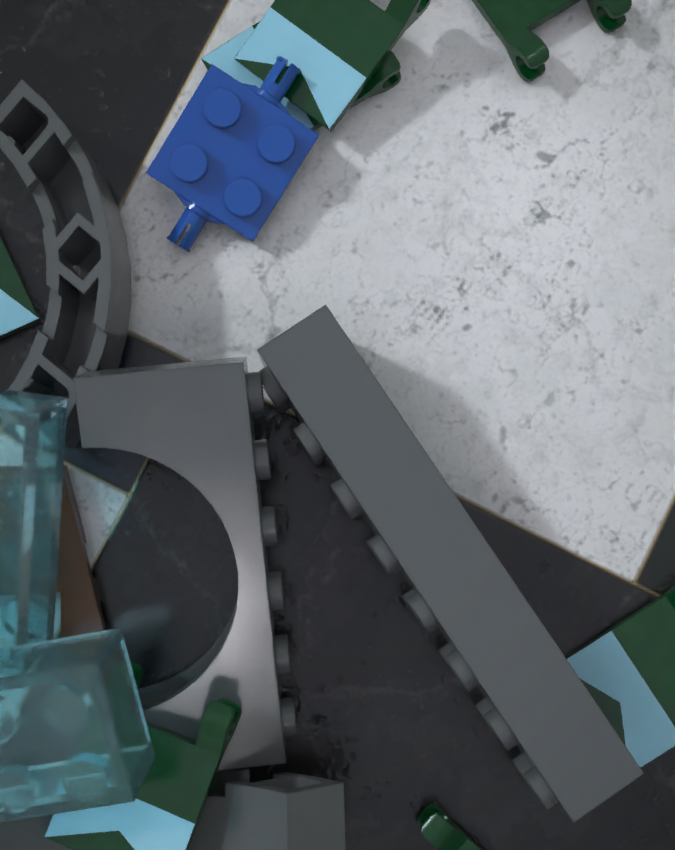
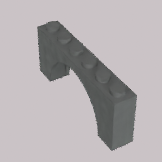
M246 356L82 373L73 378L82 448H108L136 453L171 468L187 479L208 500L221 519L233 547L238 571L237 601L228 623L215 643L200 659L177 675L160 683L138 688L125 713L196 742L199 725L206 706L211 701L227 699L238 704L241 707L242 713L218 770L286 763V738L297 737L298 734L294 696L282 698L280 675L291 674L288 634H275L273 611L285 610L281 570L269 571L266 548L267 546L278 545L275 506H262L260 480L271 479L268 439L255 440L253 413L264 412L261 372L248 373Z

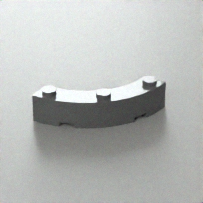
M21 79L0 105V149L15 166L27 189L32 192L40 210L44 224L42 232L46 253V285L50 287V294L43 330H37L27 359L14 382L1 398L0 403L47 443L74 449L81 438L73 378L88 371L118 369L128 333L131 308L130 258L120 213L103 174L90 153L49 104Z
M249 769L218 770L188 850H346L344 783L288 772L273 774V779L250 782ZM41 773L0 778V850H72L44 837L65 782L56 783V774Z

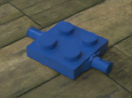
M281 56L276 58L275 64L260 88L240 83L211 64L146 171V174L174 191L182 204L186 206L167 239L177 244L188 225H191L179 247L187 252H190V248L207 221L227 225L253 242L319 137V134L293 118L281 103L296 76L301 72L291 63L281 81L276 84L288 63V60Z

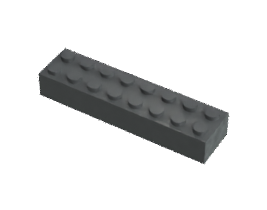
M327 305L319 308L257 349L264 366L258 372H261V382L266 394L280 414L290 408L301 423L293 428L296 434L295 437L316 467L324 461L331 467L339 479L330 485L331 491L351 520L360 514L363 515L375 533L374 537L366 541L369 548L387 574L389 573L392 576L400 571L412 588L402 595L405 602L429 634L437 628L440 630L448 644L438 651L458 681L463 684L468 692L478 687L484 699L475 704L476 708L507 751L517 745L521 754L512 759V762L547 811L558 804L574 823L642 776L644 772Z

